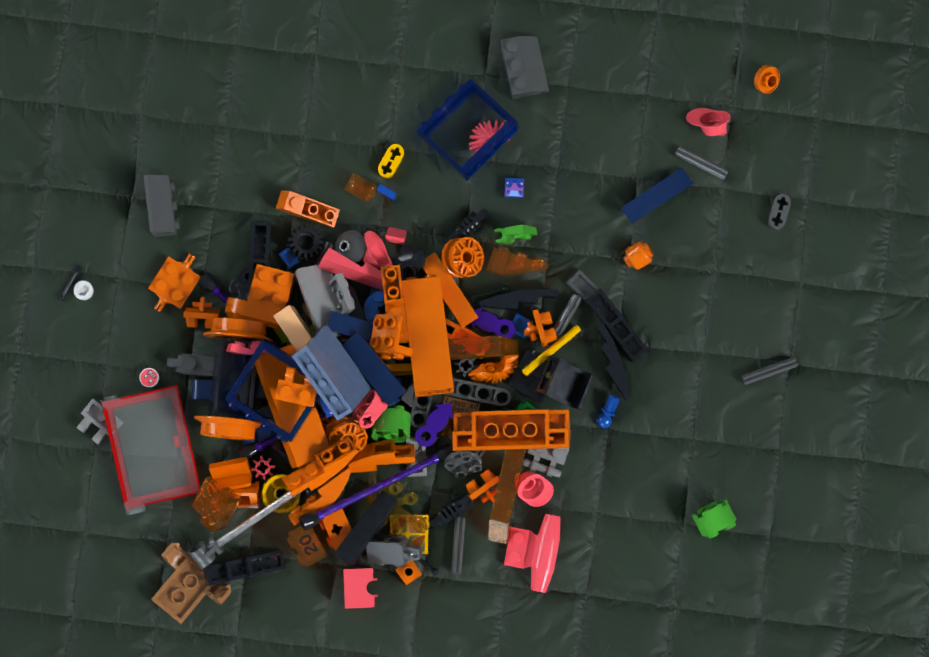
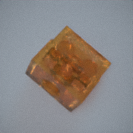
M210 476L205 478L192 507L201 515L199 521L211 533L228 527L241 498L229 487L223 489Z

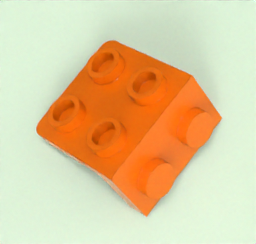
M402 314L375 315L370 346L383 360H390L391 357L398 360H403L404 357H412L413 349L399 345L403 320Z

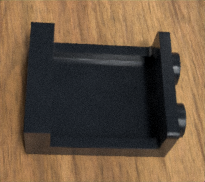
M549 356L536 392L568 407L581 410L588 390L592 385L594 374L568 364L561 358Z

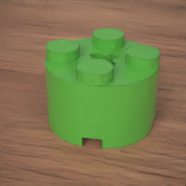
M400 405L386 408L374 425H372V439L375 441H379V438L384 439V441L394 440L395 444L405 442V438L409 440L410 413L404 410V406Z
M726 498L721 499L722 503L717 504L715 501L697 510L698 515L694 513L691 515L702 537L705 536L711 539L719 535L718 531L724 528L729 530L736 526L735 521L737 519Z

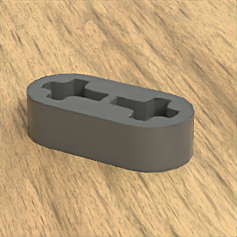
M785 194L776 196L772 203L768 225L773 230H780L786 223L791 200ZM783 198L784 202L787 203V205H784L782 207V210L780 211V204L777 203V201H780ZM778 213L780 214L779 221H782V224L779 223L775 226V222L772 219H775Z

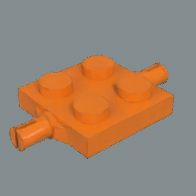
M188 254L183 263L177 262L168 256L148 287L149 290L160 298L154 309H158L161 312L166 303L173 304L179 309L182 308L201 278L190 268L195 259L194 256Z

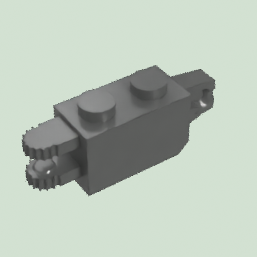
M182 354L178 355V359L168 358L167 366L177 368L176 372L184 375L212 378L215 357Z
M374 534L365 548L367 551H363L359 557L360 560H368V563H374L377 566L391 564L395 567L405 565L407 561L420 560L422 558L421 546L410 544L406 536Z

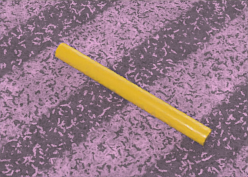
M575 325L522 370V373L528 376L547 360L549 356L553 355L581 331L580 327Z

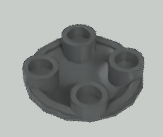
M456 451L445 458L444 467L455 474L456 478L464 479L467 475L482 470V459L474 452Z

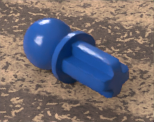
M610 395L605 406L601 408V411L604 413L599 414L596 419L597 425L600 428H608L611 425L612 419L610 416H615V410L620 401L615 395Z

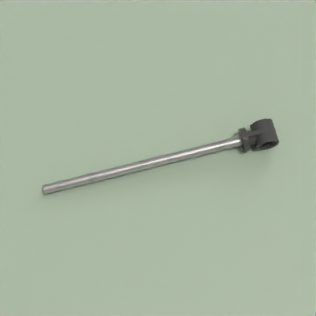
M288 491L218 540L212 536L209 538L210 543L207 545L204 541L199 542L190 549L189 554L200 568L208 566L216 558L214 553L220 555L224 552L222 548L224 544L296 495L292 496Z

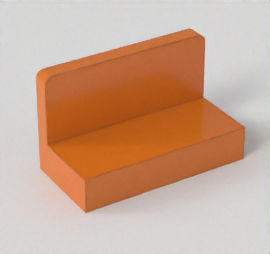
M247 457L209 464V471L213 478L214 493L251 486L252 470Z

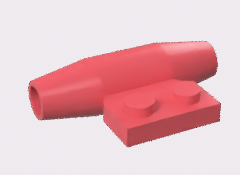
M545 514L538 535L530 530L511 527L504 565L522 569L531 567V590L546 593L551 581L560 543V516Z

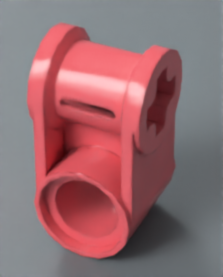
M370 389L352 411V416L355 420H358L362 428H370L381 413L386 410L388 405L378 392Z

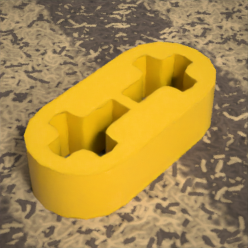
M393 144L387 149L378 166V173L382 178L389 179L395 174L404 157L402 146ZM399 149V154L401 155L395 156L394 160H391V150ZM389 162L392 163L390 166L392 172L383 174L382 167H387Z

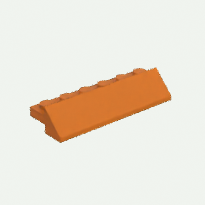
M547 409L453 413V451L569 448L570 410Z

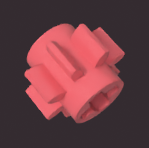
M261 456V461H253L256 466L251 470L257 472L256 478L262 475L263 479L266 480V475L273 476V473L270 471L275 466L269 464L271 458L264 461L263 456ZM261 463H264V465L268 466V469L265 470V473H263L261 470H258V467H261L262 465Z

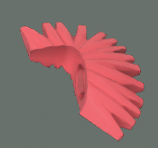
M490 120L487 121V124L485 121L483 122L484 127L479 123V127L475 126L476 130H472L475 135H470L469 138L474 140V142L469 143V146H472L469 149L477 150L472 157L485 155L486 144L508 142L517 131H511V125L508 128V124L503 126L504 122L498 128L497 120H495L494 128H492Z

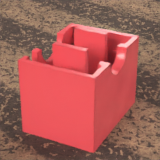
M374 568L343 569L345 609L375 607V597H378V594L372 595L367 591V584L370 581H377V578L373 577Z

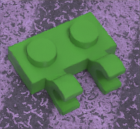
M523 224L494 230L496 233H502V238L497 239L496 242L507 245L512 244L515 239H520V241L530 240L531 236L537 235L536 227Z

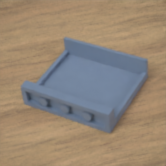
M325 325L311 335L313 338L302 349L294 353L292 358L338 421L351 413L372 387L328 325Z

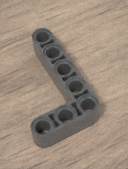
M453 378L454 393L441 394L497 407H505L511 400L510 393L505 389ZM467 385L470 388V392L467 395H462L459 392L460 386ZM486 389L489 396L486 399L479 398V390ZM499 393L507 395L508 399L505 403L497 401ZM433 395L426 396L428 403L425 406L418 404L417 399L419 397H414L411 411V425L413 427L420 428L426 425ZM417 414H421L424 417V422L420 425L415 424L413 421L414 416Z

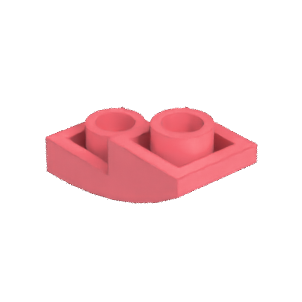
M259 340L249 343L247 348H245L246 344L235 341V343L228 344L226 352L239 355H258L270 352L271 348L266 347L267 343Z

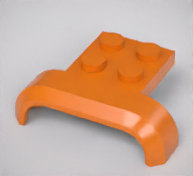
M257 264L248 300L228 297L225 308L227 317L262 322L267 324V327L282 330L273 316L286 307L294 273Z

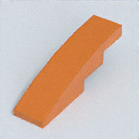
M434 252L428 256L422 269L427 275L440 276L443 301L461 327H465L478 318L477 314L452 276L446 272L437 254Z

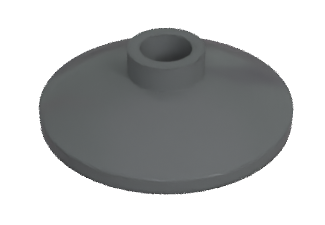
M355 230L346 231L337 238L333 250L358 264L366 252L364 236Z

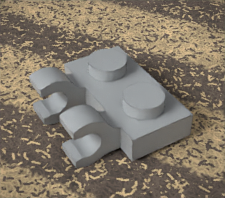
M92 398L80 413L85 418L76 428L85 433L91 423L96 425L99 431L92 440L100 445L105 436H109L103 407ZM115 416L117 429H119L123 422Z

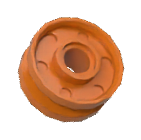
M470 237L454 238L445 244L441 259L443 267L452 277L463 278L475 276L481 270L484 254L482 247L475 239Z
M346 415L338 421L334 418L324 430L329 446L345 439V436H349L358 450L356 455L362 452L367 444L368 436L366 430L359 425L358 420H355L350 415Z

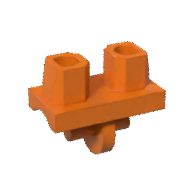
M201 297L200 302H193V307L195 308L186 307L184 317L186 318L187 327H197L199 318L205 319V328L212 329L213 318L220 317V310L212 309V303H206L205 297Z
M538 309L533 310L536 326H533L532 321L527 322L528 328L523 331L524 335L527 337L531 336V340L535 341L537 340L536 335L539 334L542 348H547V343L557 340L554 328L543 329L544 325L553 323L550 311L539 313Z
M488 469L480 475L486 483L485 485L479 487L475 480L465 485L472 501L485 492L486 495L480 498L481 501L485 503L490 499L494 503L496 500L493 496L499 493L497 488H494L492 491L488 489L501 480L498 476L495 477Z

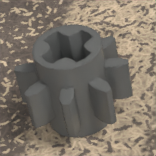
M466 353L464 358L458 355L460 361L454 362V365L459 366L456 373L462 371L463 377L466 376V373L471 372L473 368L478 367L473 364L476 358L469 359L468 353ZM465 360H468V363L471 364V367H467V370L460 366Z

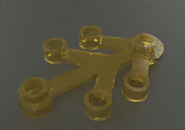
M398 482L393 483L375 492V498L371 493L366 499L369 503H373L382 490L388 494L397 495L402 492V485ZM411 492L404 497L396 498L399 502L389 516L392 526L389 531L390 535L401 536L403 533L397 515L412 524L413 529L418 533L429 529L430 522L427 517L420 516L416 518L400 507L404 504H415L418 501L415 493Z

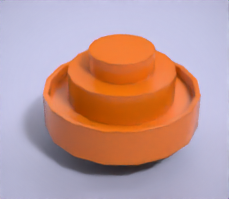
M770 65L762 66L754 78L756 89L766 94L773 92L780 81L779 70Z

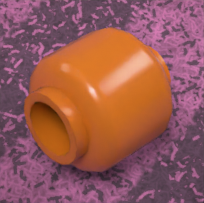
M638 241L626 249L624 260L628 267L633 266L636 270H639L650 264L654 255L647 243Z

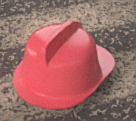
M697 108L691 110L686 115L687 121L692 125L701 127L703 133L707 136L726 135L727 122L731 118L730 113L726 111L708 108Z
M367 231L364 236L367 248L362 258L363 262L369 263L380 271L381 267L393 266L382 239L375 232Z
M532 471L524 472L521 475L517 473L518 479L515 485L520 499L533 507L543 506L550 501L554 489L547 479Z

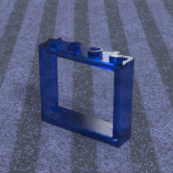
M470 78L464 85H460L459 90L454 95H450L446 99L443 106L434 110L432 116L427 121L422 122V126L416 132L433 151L464 180L468 181L520 129V125L515 118ZM474 93L506 123L461 167L429 136Z
M263 339L225 400L229 402L227 405L236 411L240 409L245 412L244 416L249 420L254 421L256 419L262 423L260 426L268 432H271V430L276 432L280 440L286 443L288 441L292 442L321 398L318 393L314 407L306 406L290 433L235 398L238 390L264 350L286 365L296 368L297 372L305 376L291 355Z

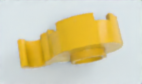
M273 475L262 485L261 500L265 507L280 498L276 496L278 489H284L285 493L288 492L282 480L287 475ZM300 493L273 512L284 513L291 511L299 503Z

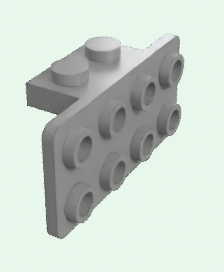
M319 265L298 268L295 271L315 332L327 325L330 311L348 315L355 309L354 299L350 295L348 282L344 278L343 273L333 276V273L318 268ZM333 333L336 337H341V335Z

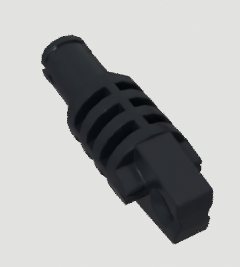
M482 209L477 214L472 211L455 226V230L442 242L446 244L454 238L471 236L484 225L481 220L488 215L487 211Z
M465 493L451 500L450 503L448 502L441 509L439 508L436 512L437 514L429 518L428 532L430 533L442 524H448L449 521L454 520L458 515L463 514L473 505L469 495Z

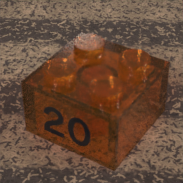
M299 526L288 533L290 537L287 540L292 549H297L299 554L296 557L301 566L310 567L328 557L313 527L304 531L302 526Z

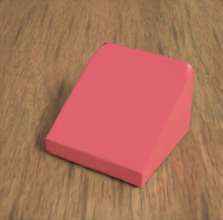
M389 227L385 240L403 245L407 231Z

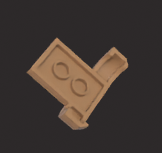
M171 543L161 556L175 571L153 596L151 601L181 625L205 595L222 605L231 594V586L225 583L206 586L203 568L197 565L194 559L180 547L179 543Z

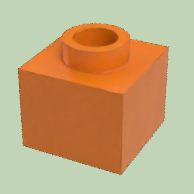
M407 561L405 565L395 569L406 585L422 575L414 561ZM407 568L412 569V575L407 576L405 570Z

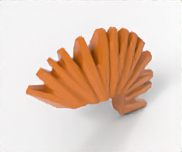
M506 355L498 363L480 364L468 375L478 383L483 381V384H486L490 381V384L494 382L496 384L498 380L502 382V379L506 380V377H510L509 374L515 372L513 368L518 366V360H516L518 355Z

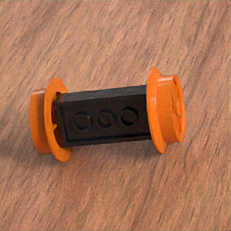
M213 318L212 329L203 333V336L217 340L208 416H194V419L201 423L200 435L235 440H254L255 429L264 426V423L251 421L256 380V367L253 358L258 355H239L226 352L228 344L235 343V341L246 344L245 348L248 347L249 343L255 342V340L267 344L273 343V340L266 337L267 324L244 319Z

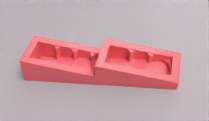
M328 248L318 268L334 274L343 273L345 278L383 291L382 275L379 269L367 262L361 267L333 249Z

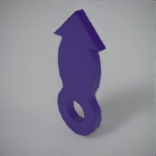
M483 307L474 310L478 318L471 322L473 328L477 325L483 331L494 332L501 340H509L514 336L516 329L510 320H499L492 313L481 312ZM503 325H507L509 327V332L507 334L501 333V327Z
M451 403L434 405L438 409L429 415L426 425L420 427L416 432L415 438L419 445L429 447L435 443L437 433L446 426L449 417L453 419ZM429 432L431 435L430 440L424 441L421 438L422 433Z

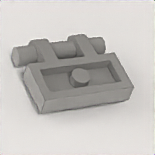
M569 448L528 449L527 453L534 455L533 461L525 458L523 466L530 468L534 472L537 470L546 473V476L549 477L555 476L560 478L562 471L555 469L556 463L565 464ZM543 458L551 461L550 465L546 466L538 463L539 459Z

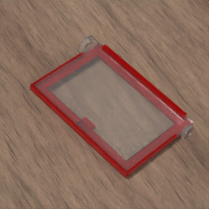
M175 385L118 399L116 395L105 397V401L101 403L127 515L146 511L145 505L201 493L178 386Z

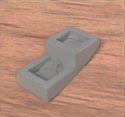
M410 435L409 440L406 438V445L414 444L415 463H407V468L426 459V447L417 443L416 435ZM421 435V438L425 441V435ZM427 467L412 475H408V477L427 476Z

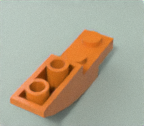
M400 265L381 267L386 314L399 313L403 315L399 344L409 343Z
M348 436L314 455L316 460L282 478L283 483L292 496L308 487L312 491L344 468L357 454L358 450Z
M394 440L370 443L364 447L362 452L353 457L348 466L351 469V473L377 471V465L415 463L414 444L395 445Z
M348 464L328 481L317 487L316 489L319 492L317 495L312 494L302 506L297 505L291 509L288 516L294 526L299 523V516L308 512L323 510L336 501L351 474Z

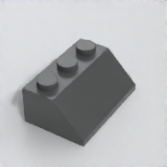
M517 36L500 40L512 99L549 92L537 36Z
M143 175L150 233L154 237L177 235L180 223L179 218H175V210H178L177 200L173 199L172 194L175 191L174 180H171L169 175Z

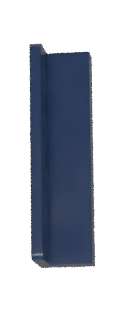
M356 332L342 345L386 404L388 406H395L400 401L399 397L406 392V389L359 332Z

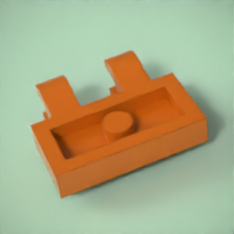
M287 367L285 380H278L275 399L314 407L317 396L315 388L306 376L304 384L293 382L296 368Z

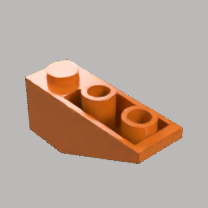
M281 191L275 208L332 228L335 227L340 209L292 191Z

